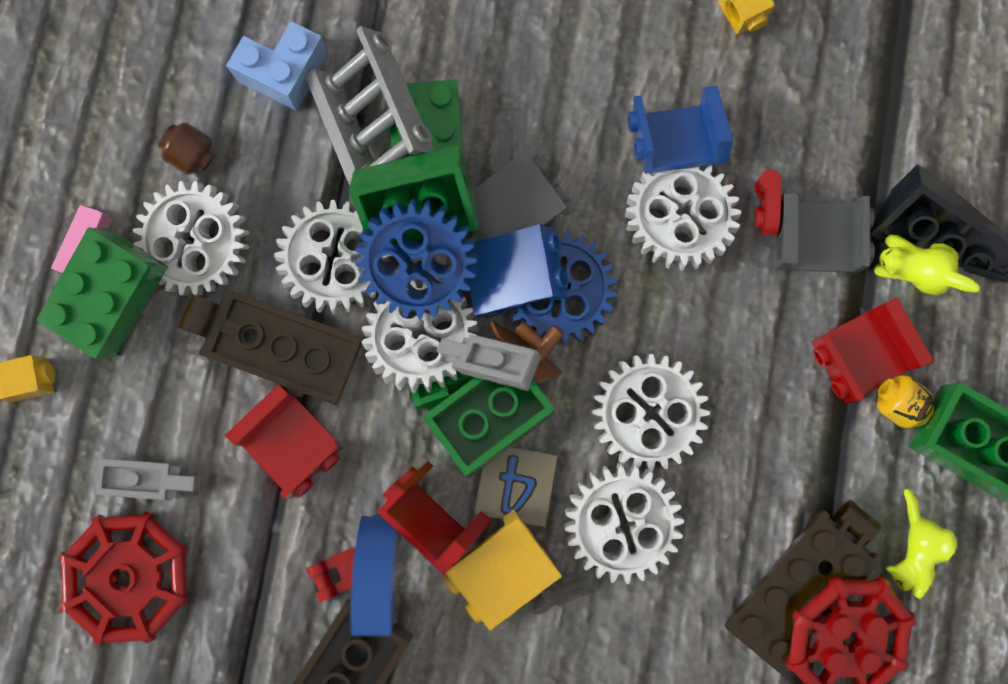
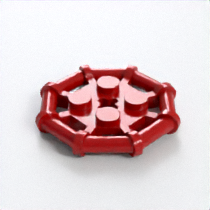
M145 511L142 515L104 517L100 514L92 518V524L66 552L60 553L58 561L61 562L62 604L59 605L61 613L66 612L94 639L93 643L98 646H103L105 643L130 641L150 643L156 639V634L182 605H187L190 596L187 595L186 552L189 550L186 544H180L154 519V514ZM135 530L131 541L119 542L113 541L110 532ZM146 533L167 553L157 557L144 545L143 540ZM98 539L101 547L89 560L83 559L81 556ZM171 560V590L162 587L164 572L161 564ZM77 569L83 570V577L86 576V586L83 587V594L79 596L77 591ZM118 570L129 572V579L131 581L129 586L126 584L121 587L117 586L116 582L119 577L116 575V572ZM156 597L167 600L154 616L148 620L144 610ZM86 601L89 602L102 615L100 622L81 604ZM118 616H132L136 626L112 628V622Z
M834 577L829 580V585L800 611L795 610L792 615L794 627L790 655L786 657L785 661L788 670L795 672L804 684H834L837 677H852L854 684H887L901 670L907 671L910 665L907 662L912 627L916 625V617L912 611L906 609L891 590L890 582L884 578L877 577L874 580H841L839 577ZM848 595H864L861 601H846ZM880 601L891 612V614L882 618L875 610ZM829 607L832 612L824 617L821 613ZM810 628L812 629L810 646L807 647L808 634ZM896 629L891 653L886 650L889 631ZM854 632V641L849 645L843 643L844 639L850 638L851 633ZM817 660L824 667L819 677L810 668V663ZM866 673H867V674H872V675L866 680L865 674H866Z

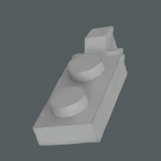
M471 334L469 338L464 337L462 343L442 338L436 351L441 354L444 361L452 362V368L462 374L524 390L529 389L541 359L539 352L534 349Z
M99 458L94 495L153 500L179 499V491H200L202 477L181 475L182 466H174V464Z

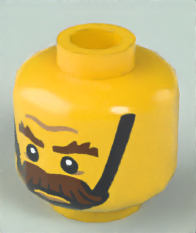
M901 375L893 379H887L880 385L877 391V408L879 412L904 429L924 425L934 413V396L931 391L910 376Z

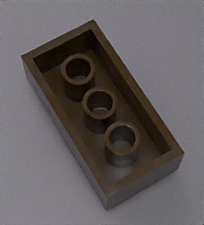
M350 597L340 609L293 684H384L414 635L395 622L391 636L351 635Z

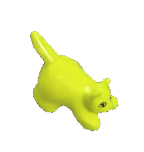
M889 235L885 238V244L889 248L881 253L879 258L880 264L874 268L875 275L912 282L922 293L930 295L945 294L951 287L972 293L980 291L979 284L971 278L958 273L959 256L954 248L940 243L932 244L929 249H923L898 235Z
M908 488L904 490L910 523L906 558L897 565H889L885 569L891 574L893 581L900 590H911L914 596L921 599L936 576L935 565L948 561L958 546L957 538L953 531L941 528L935 522L920 515L918 499L913 491Z

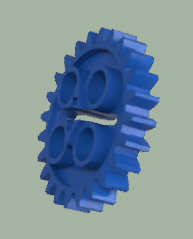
M411 199L406 210L397 201L393 207L394 214L383 207L379 213L381 221L371 217L368 222L371 230L363 229L360 238L365 242L358 243L355 250L364 256L357 258L355 266L366 268L360 273L358 279L359 281H370L365 291L367 294L376 291L379 293L376 301L377 305L387 300L390 302V313L399 306L402 307L404 318H407L410 310H415L418 319H422L426 309L430 311L433 317H437L439 305L446 311H450L452 306L451 299L457 302L462 301L463 293L461 290L470 291L472 282L468 278H473L476 274V268L471 266V264L477 262V254L468 252L474 248V239H463L468 232L467 225L459 228L455 227L458 219L457 214L446 219L443 217L445 206L442 205L435 213L431 211V202L429 200L426 201L423 209H418L415 199ZM411 228L417 229L423 234L424 238L419 241L411 240L405 231ZM395 238L398 240V243L391 242L390 239ZM443 253L448 255L452 262L442 265L437 263L433 256ZM391 255L399 261V265L388 266L383 262L382 256ZM418 256L423 259V262L417 261L415 264L410 261V259H416ZM434 276L442 278V281H437L434 279ZM415 279L425 282L427 288L423 290L415 289L410 284V281Z
M568 230L564 238L560 239L561 252L559 253V258L567 259L565 272L568 279V287L565 290L567 299L560 300L558 318L552 317L554 299L547 298L549 306L544 310H535L531 307L530 303L506 309V311L517 310V313L512 318L513 323L524 320L541 337L553 325H557L565 333L561 338L563 345H567L569 335L572 334L578 342H581L582 330H585L592 336L595 333L592 323L595 322L603 326L606 322L600 312L611 313L613 307L606 303V300H615L617 297V293L608 290L609 287L616 285L617 279L607 277V274L613 270V265H602L607 255L606 252L595 255L593 252L597 244L596 242L585 247L583 245L584 235L581 234L576 242L571 241V234ZM575 266L584 267L589 273L588 279L584 281L575 280L570 274L571 268ZM569 300H577L582 304L584 312L579 316L569 315L565 310V303Z

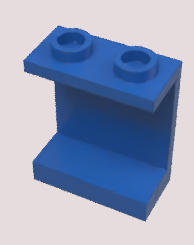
M717 85L703 87L700 106L645 113L641 96H634L633 111L627 113L629 132H635L634 154L636 160H642L645 174L728 163L733 137Z
M541 224L475 242L474 248L468 251L477 254V262L471 264V266L476 268L475 277L468 278L472 282L470 291L475 316L491 318L503 315V309L547 298L556 300L567 299L565 289L568 287V279L565 270L561 267L559 258L561 241L553 228Z

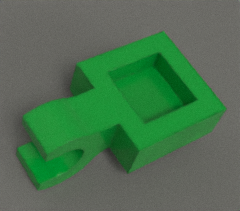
M456 371L458 380L455 381L449 376L444 377L445 388L440 387L437 381L432 382L431 392H427L424 384H419L416 393H412L410 389L416 410L420 412L437 406L450 396L449 391H457L471 381V376Z

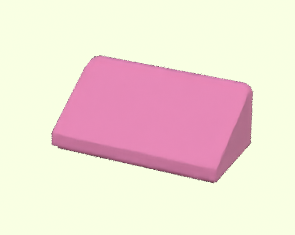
M80 205L51 269L63 273L87 228L109 229L113 218L103 212Z

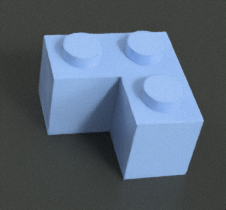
M290 21L274 51L243 36L226 66L237 82L297 111L310 89L305 75L313 68L320 70L329 52L322 36Z

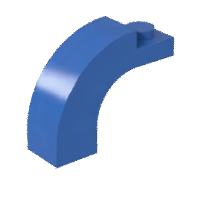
M375 514L372 517L362 516L358 527L352 573L351 635L391 636L395 621L396 564L402 535L380 514Z

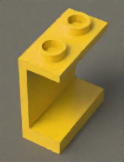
M514 509L502 518L505 523L504 527L458 560L443 577L446 585L454 595L461 593L467 600L468 604L465 605V608L471 618L477 624L483 621L489 630H492L562 577L555 563Z

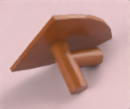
M491 321L490 324L499 341L534 349L539 352L541 359L533 376L539 383L563 373L546 357L565 334L560 327L553 325L542 338L526 322H522L514 333L504 326Z

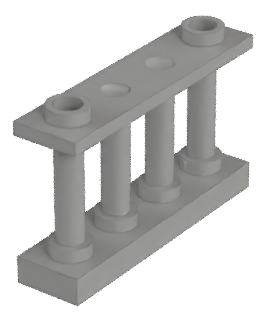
M360 26L356 31L364 49L334 74L313 68L305 75L349 186L353 170L402 159L407 154L419 155L435 151L431 143V134L421 120L391 51L392 44L384 33ZM370 63L376 79L349 101L344 91V85ZM383 93L389 109L361 131L356 120V114ZM396 123L402 140L374 161L369 151V144Z

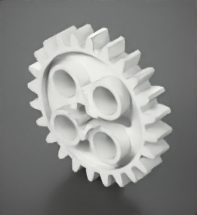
M708 166L704 171L699 170V167L655 172L652 173V176L643 172L640 179L641 183L634 182L632 187L634 194L628 195L626 203L631 207L626 208L625 217L632 220L628 222L626 229L627 231H637L633 235L632 243L643 241L642 255L649 251L654 252L653 263H656L663 257L666 258L665 266L668 269L673 261H678L681 271L684 270L688 261L691 262L695 269H698L701 264V258L710 265L715 259L714 253L722 256L726 251L725 245L730 246L735 239L732 234L736 233L740 227V224L735 222V220H738L741 211L733 209L737 205L739 197H728L734 186L732 184L725 186L720 184L724 177L723 173L712 177L713 166ZM684 187L690 194L680 195L674 188ZM659 209L664 212L665 217L656 218L650 213V210ZM700 211H710L715 219L704 218ZM699 231L705 232L706 235H701ZM679 232L685 233L691 241L681 242L675 237V234Z
M179 181L178 189L172 185H165L167 196L154 192L153 195L157 203L144 202L143 205L149 212L148 215L136 216L144 225L143 228L133 229L134 233L142 236V240L134 243V245L142 248L143 251L168 266L158 284L163 285L166 283L165 291L175 292L178 289L179 295L189 296L191 291L193 295L202 296L204 288L207 292H217L216 282L220 285H228L229 282L226 274H239L233 266L234 263H245L246 261L238 254L239 250L249 249V245L240 242V238L248 235L249 231L239 229L238 226L246 218L240 215H233L239 205L232 202L226 204L229 195L223 192L217 194V187L207 185L204 189L203 183L194 181L192 186L187 182ZM184 207L187 216L186 220L180 224L178 213ZM201 210L204 211V215H203V216H201V214H200V211H201ZM216 221L219 231L214 238H211L209 226L212 222ZM189 235L195 238L193 244L192 241L188 240ZM171 240L174 248L172 254L168 257L165 253V245ZM202 253L206 262L204 268L199 271L196 267V258ZM180 261L182 262V268L179 267Z
M331 200L329 209L324 210L323 205L319 201L316 204L317 212L312 213L305 206L303 207L305 215L303 219L295 215L291 216L294 228L282 227L284 234L288 238L276 240L278 247L284 250L274 253L276 261L283 263L276 267L278 275H287L281 281L284 288L294 286L290 292L293 299L304 295L302 299L304 307L307 308L315 301L318 313H321L326 304L330 306L332 314H336L338 305L343 304L344 309L348 313L351 310L350 302L355 301L360 307H363L362 296L364 294L373 299L376 297L375 292L370 294L365 292L370 281H359L358 279L360 273L366 268L356 267L355 262L358 257L364 255L351 251L346 247L350 240L359 239L363 241L360 238L363 227L357 211L351 212L349 202L346 201L341 210L337 209L335 200ZM339 229H344V232L338 243V252L340 257H335L332 264L331 279L329 285L324 286L323 281L325 280L327 272L329 271V262L327 256L332 257L335 249L337 232ZM318 231H326L330 234L329 238L323 242H316L312 239L313 235ZM391 255L382 256L383 262L391 261ZM309 263H317L321 266L319 272L315 275H306L302 270ZM349 271L354 273L356 277L349 284H341L337 281L338 275Z
M414 280L410 282L412 287H414L415 289L423 290L427 288L425 282L423 283L422 288H417ZM463 297L461 302L451 299L452 306L450 311H446L439 305L437 317H433L430 311L426 309L422 319H418L417 316L405 319L403 318L402 307L398 306L395 311L390 313L389 301L379 305L375 301L373 304L378 313L366 314L371 325L362 327L364 335L369 337L362 340V345L365 350H369L365 356L369 363H374L372 368L376 375L383 373L382 378L386 384L395 379V385L398 390H401L406 383H409L412 393H416L419 384H424L427 392H431L432 382L437 381L440 387L445 388L444 377L446 376L455 381L458 380L456 371L452 368L453 363L444 361L440 353H438L439 355L435 360L425 362L422 358L427 353L436 352L442 338L462 343L464 337L469 338L470 334L477 336L474 334L478 331L477 321L472 320L475 317L473 309H466V298ZM448 321L452 323L447 329H436V326L441 322ZM393 325H398V326H401L402 328H398V327H393V328H392V326H393ZM397 341L405 342L401 349L390 350V346Z
M647 354L645 364H643L639 356L635 355L632 358V367H629L626 362L620 361L621 373L618 374L613 370H608V375L612 379L610 384L602 381L598 383L605 390L604 395H593L595 400L601 402V407L591 410L592 414L601 416V420L594 423L593 428L605 430L598 438L599 442L611 441L612 443L608 447L607 452L612 455L620 450L618 461L622 464L630 457H632V465L636 464L639 468L642 461H645L646 468L651 471L654 469L655 461H658L664 470L668 469L669 458L681 464L679 453L684 451L687 454L693 455L694 453L689 443L691 441L702 443V439L696 435L697 429L708 430L707 425L699 422L700 417L710 415V411L700 408V404L707 401L708 396L696 394V391L702 387V382L690 383L689 380L694 372L687 370L681 374L682 362L676 361L671 367H668V356H662L658 364H656L654 355ZM654 377L658 382V391L653 396L647 397L642 392V383L646 378ZM629 388L645 404L652 407L657 406L654 409V413L673 430L671 436H668L656 421L648 417L643 419L646 411L627 394ZM629 402L633 407L632 417L624 422L619 421L616 417L617 407L621 403ZM678 402L683 407V416L678 421L671 422L667 415L668 408L673 403ZM649 428H655L658 432L657 442L653 446H644L641 440L642 434Z
M618 463L616 473L611 474L608 468L603 466L602 478L599 479L592 472L589 473L592 484L587 486L579 482L578 486L583 494L581 496L570 495V500L576 505V508H565L566 516L574 519L564 523L565 531L574 533L566 538L568 545H578L573 551L575 559L586 556L582 563L585 570L596 565L595 575L597 578L602 577L608 571L611 583L616 581L618 574H622L626 584H629L631 574L636 573L639 579L644 581V570L649 568L652 573L658 574L655 563L660 561L668 565L670 562L665 555L666 551H678L671 541L672 539L683 538L682 533L674 528V526L683 524L684 519L673 513L682 507L678 501H669L673 498L675 492L671 488L662 490L665 481L661 477L651 482L653 472L647 468L639 476V468L636 464L631 466L629 473H625L622 464ZM613 493L618 494L622 512L628 520L627 527L636 549L634 553L629 552L625 535L619 526L620 520L611 498ZM642 493L644 499L640 506L631 508L626 505L627 499L631 494ZM602 504L609 506L610 510L605 518L595 519L591 516L592 510L596 506ZM647 527L655 529L654 536L650 540H638V535L642 529ZM611 539L621 541L617 551L613 553L603 551V546L607 541Z

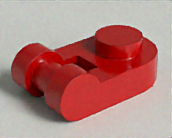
M770 169L764 171L754 184V192L760 197V208H755L754 228L760 229L761 236H777L780 225L781 176L777 171Z
M355 547L306 568L309 578H314L319 590L316 592L320 603L352 588ZM336 567L341 580L332 584L327 571Z

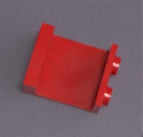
M897 297L811 341L814 346L813 355L821 367L827 369L832 378L830 384L838 398L843 399L845 403L859 401L864 398V394L879 387L885 380L893 379L909 370L921 368L934 361Z
M279 384L225 434L234 446H242L283 489L279 494L284 499L292 498L294 495L297 498L302 497L315 484L311 479L321 469L324 473L329 471L341 459L338 453L344 448L287 387Z
M428 461L419 470L412 466L400 480L397 479L382 495L387 501L377 512L444 575L469 549L492 520L480 511L465 529L417 485L433 467Z

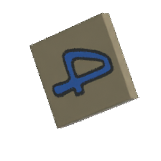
M513 447L509 448L482 469L474 514L478 515L482 511L488 517L502 519L514 509L525 524L546 527L558 456Z

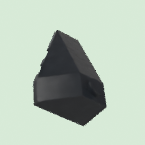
M917 164L892 188L870 230V235L884 244L887 236L898 235L923 249H929L932 244L943 243L955 249L959 256L958 266L963 267L965 272L1004 283L1008 281V235L950 186Z

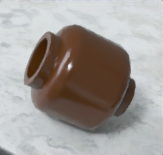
M181 123L178 126L175 124L170 125L158 144V147L162 149V159L186 175H191L198 169L204 172L215 156L210 152L212 148L211 138L189 123Z

